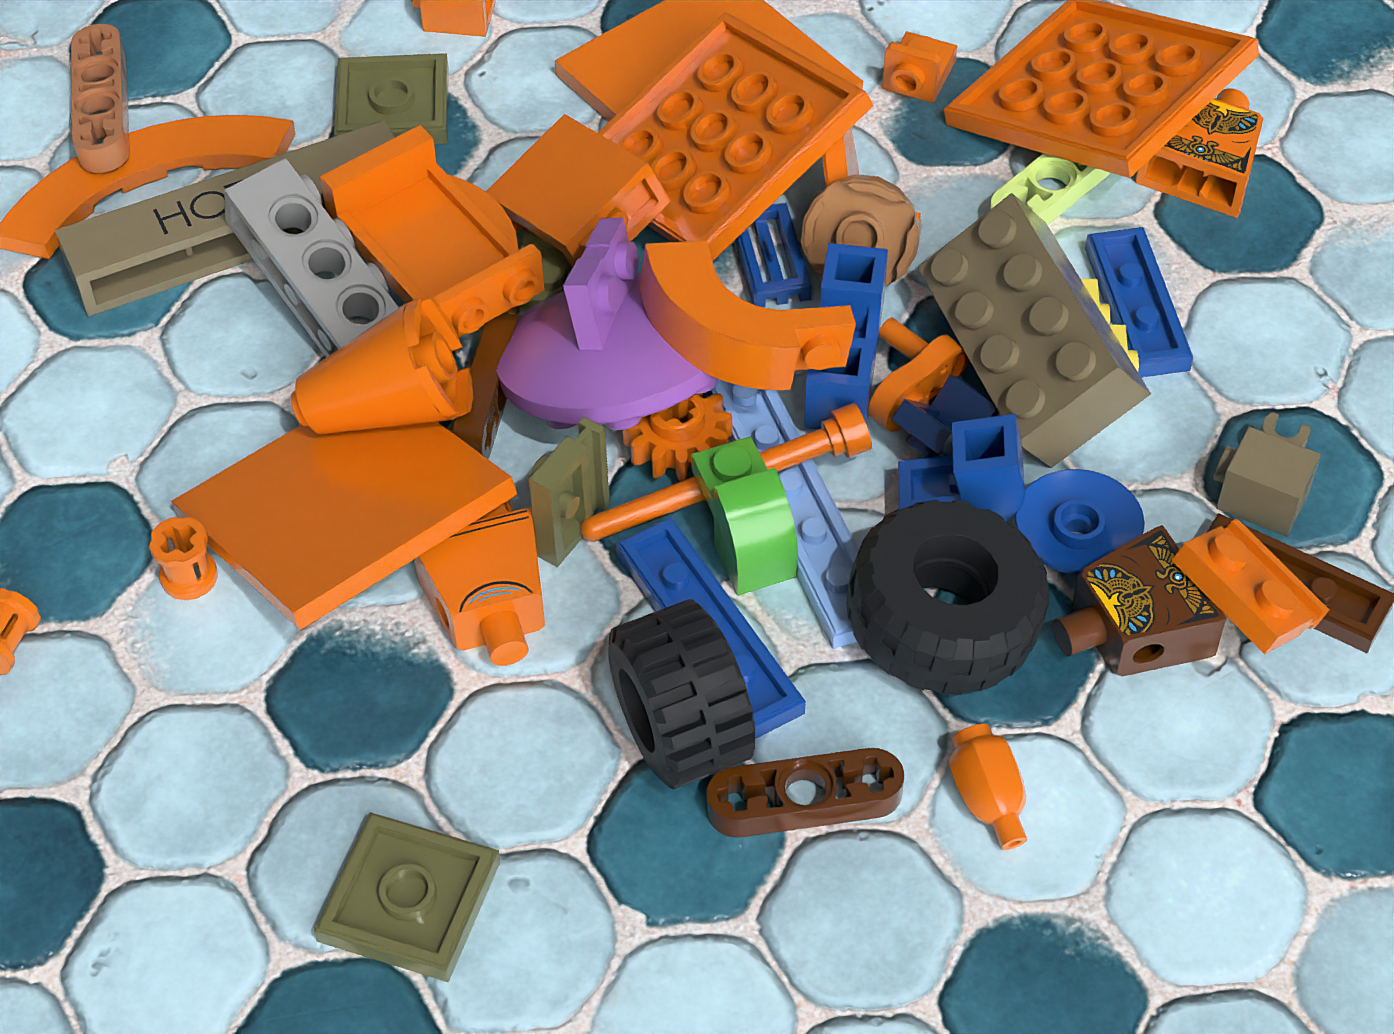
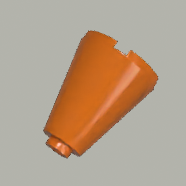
M421 297L408 301L298 376L295 383V391L291 393V405L298 421L303 426H310L317 434L454 420L471 411L473 403L472 378L469 367L461 370L457 369L452 351L462 348V345L447 315L434 300L429 298L422 301Z

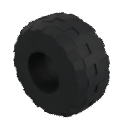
M938 500L917 502L902 509L898 508L884 516L883 520L874 528L872 527L863 539L850 573L846 601L847 616L854 631L853 635L861 649H864L874 660V664L888 675L895 676L912 687L921 690L937 691L943 694L982 691L996 686L998 682L1008 676H1012L1024 664L1028 654L1035 646L1049 605L1050 589L1047 584V571L1042 558H1039L1031 542L1015 526L1013 527L1004 521L1001 515L989 509L985 511L971 506L969 502L958 500L951 502H939ZM924 588L949 589L962 595L971 604L957 605L945 603L932 597Z

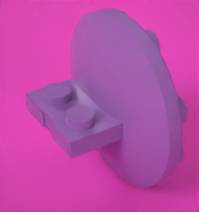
M600 218L586 243L585 251L581 258L577 259L563 285L564 290L545 298L522 314V318L496 370L500 387L507 399L527 414L546 420L548 426L553 429L571 428L578 425V422L583 417L598 424H606L610 429H628L637 425L643 416L676 405L694 394L707 392L718 383L717 378L702 372L678 354L650 323L639 289L641 272H638V251L635 243L628 240L624 218Z

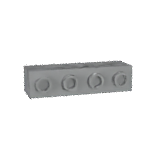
M286 158L224 190L226 223L326 357L399 308L388 294L387 282L379 268L372 262L365 264L355 250L353 237L345 223L339 218L332 220L322 206L321 196L314 182L306 174L299 176ZM295 227L302 229L304 232L289 234L282 230ZM329 271L338 276L332 279H323L314 274ZM365 316L371 319L372 322L360 325L350 322L348 318Z

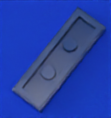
M1144 227L1087 234L1085 250L1095 278L1098 279V286L1104 303L1110 306L1112 325H1126L1128 350H1137L1138 373L1141 378L1190 371L1193 354Z

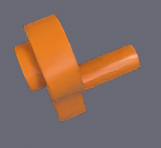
M892 317L882 324L878 336L911 361L890 373L880 383L868 406L869 416L890 432L898 431L902 428L892 421V418L904 399L926 404L931 403L948 377L955 376L960 378L969 360L963 347L948 335L939 336L928 344Z

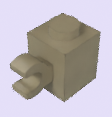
M1271 412L1265 417L1261 430L1249 426L1238 449L1231 446L1225 448L1213 478L1214 481L1223 484L1216 509L1288 537L1310 492L1321 454L1306 448L1310 436V426L1302 424L1298 434L1294 437L1280 436L1275 431L1279 414Z

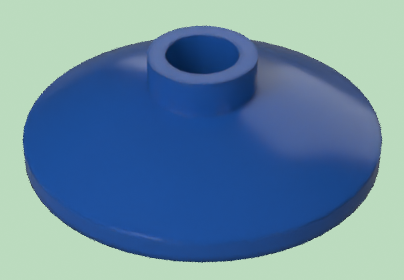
M1084 469L1060 470L1038 478L1025 489L1024 502L1015 514V527L1031 542L1039 558H1042L1044 565L1060 572L1078 575L1088 565L1143 535L1145 526L1142 508L1129 489L1105 474Z

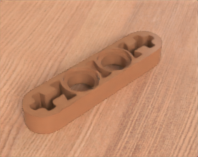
M94 24L77 31L71 40L72 141L80 166L84 170L93 173L115 170L128 160L130 153L126 54L118 29L108 24ZM97 52H102V55H96ZM106 111V112H104V113L94 114V113H97V112ZM97 139H104L103 143L98 144Z

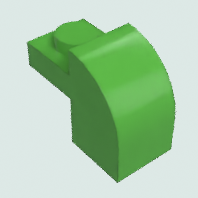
M751 436L691 454L692 472L714 516V548L737 596L796 578L798 544L790 505L775 467L767 469Z

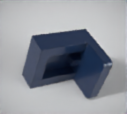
M950 376L932 404L904 399L893 416L892 421L909 432L905 441L912 448L927 457H937L940 454H953L952 422L995 417L999 414V411L994 402L961 378Z

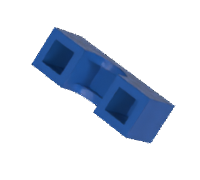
M828 243L821 284L820 307L850 305L856 327L846 367L807 370L804 428L821 429V421L830 418V411L851 403H856L867 424L868 406L879 339L878 334L885 296L888 249Z

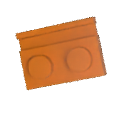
M1238 519L1231 521L1225 529L1220 526L1185 542L1172 559L1173 563L1263 654L1300 636L1306 628L1310 630L1315 628L1330 610Z

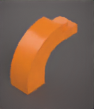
M707 240L645 244L639 289L647 317L660 336L678 354L702 372L722 381L743 387L763 390H791L795 370H823L846 367L856 327L850 305L789 310L760 307L739 298L721 282L714 269Z

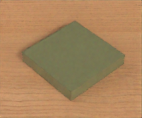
M447 53L338 58L334 137L385 120L394 137L421 125L433 137L434 145L448 144L449 66Z
M370 812L314 929L316 940L325 945L449 983L500 865L499 850Z

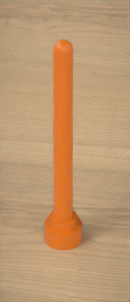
M851 403L830 411V418L821 421V429L760 451L759 453L767 469L775 467L778 472L831 452L834 457L844 453L847 458L871 450L872 441L860 409L856 403ZM692 477L588 517L581 524V534L588 541H598L703 501L705 497L696 478Z

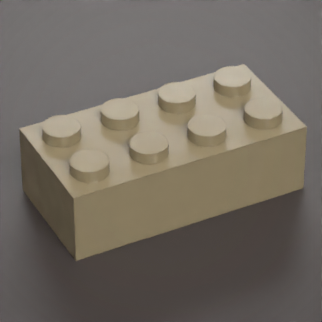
M1013 193L1009 194L918 267L1000 415L1016 414L1022 438V447L1051 468L1151 395V392L1047 223Z

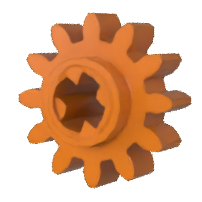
M702 393L694 394L676 405L643 416L637 425L624 429L623 445L631 447L633 465H641L652 460L653 478L661 477L665 473L666 468L676 469V476L682 482L688 478V467H691V454L729 443V437L732 436V413L723 411V396L721 394H713L705 399L702 398Z

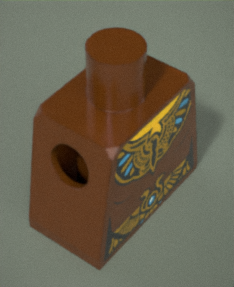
M1161 525L1085 567L1078 574L1072 602L1074 612L1053 621V633L1059 648L1066 656H1072L1096 646L1111 672L1123 677L1215 656L1227 618L1173 563L1172 559L1179 551V548L1165 527Z

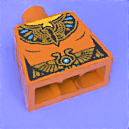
M1233 88L1222 90L1217 98H1214L1138 170L1136 183L1238 218L1264 118L1260 113L1249 110L1250 103L1244 93Z

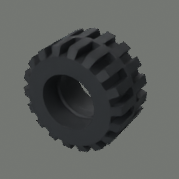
M688 599L611 629V633H609L608 658L621 709L643 758L653 773L667 787L677 789L750 760L753 757L755 750V721L743 676L719 626L693 599Z

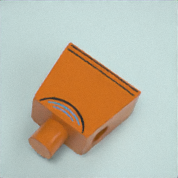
M530 507L475 521L414 559L419 584L456 649L464 651L486 645L491 662L499 666L517 663L527 655L529 648L524 635L539 631L545 626L533 517Z

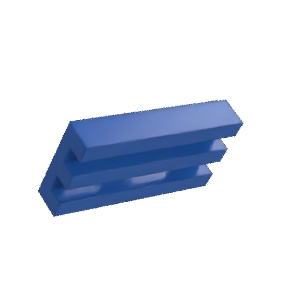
M787 203L773 204L753 222L770 282L763 283L748 228L735 239L752 304L760 307H765L766 299L775 298L776 304L782 305L788 304L790 295L798 294L800 302L811 300L812 296L811 281ZM767 220H776L793 278H783Z

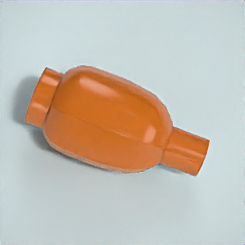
M976 724L959 731L951 739L955 750L949 758V767L965 805L970 813L979 821L993 826L1002 850H1010L1027 842L1028 838L1019 815L1026 804L1027 795L1022 774L1011 747L1003 737L993 735L988 724Z

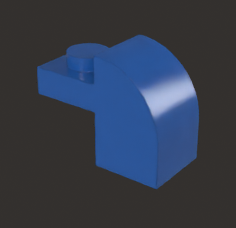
M1016 414L952 422V455L898 461L899 509L914 505L917 502L931 500L951 502L958 500L969 502L971 506L985 511L989 509L1001 515L1004 521L1007 522L1019 511L1024 502L1023 449Z

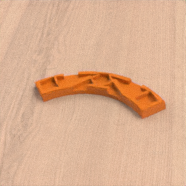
M216 115L180 119L130 132V153L128 160L122 166L104 173H93L84 170L76 156L45 176L25 193L0 222V249L50 259L59 246L55 230L86 219L94 212L93 208L96 203L117 190L124 194L147 183L168 177L167 171L186 166L199 167L204 170L239 169L284 154L296 135L293 120L268 116Z

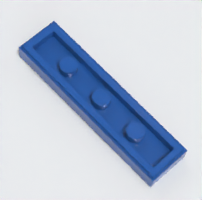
M672 517L616 543L617 558L655 611L688 599H693L717 623L734 654L748 691L755 721V739L805 714V699Z

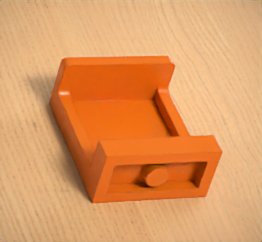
M566 114L559 118L485 191L503 207L511 219L515 232L520 231L523 227L560 250L572 268L585 251L586 243L600 218H624L628 240L631 242L671 202L670 197L648 162Z

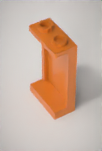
M421 125L320 176L326 212L332 220L339 218L345 223L353 237L355 249L368 263L372 262L379 268L387 284L404 303L421 297L422 301L429 298L434 300L447 315L458 338L477 331L486 322L515 306L527 303L535 295L545 290L542 255L534 244H529L519 249L436 162L433 137Z

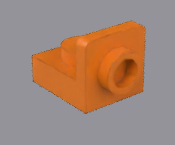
M906 31L900 43L890 42L885 50L882 89L934 103L956 62L957 45Z

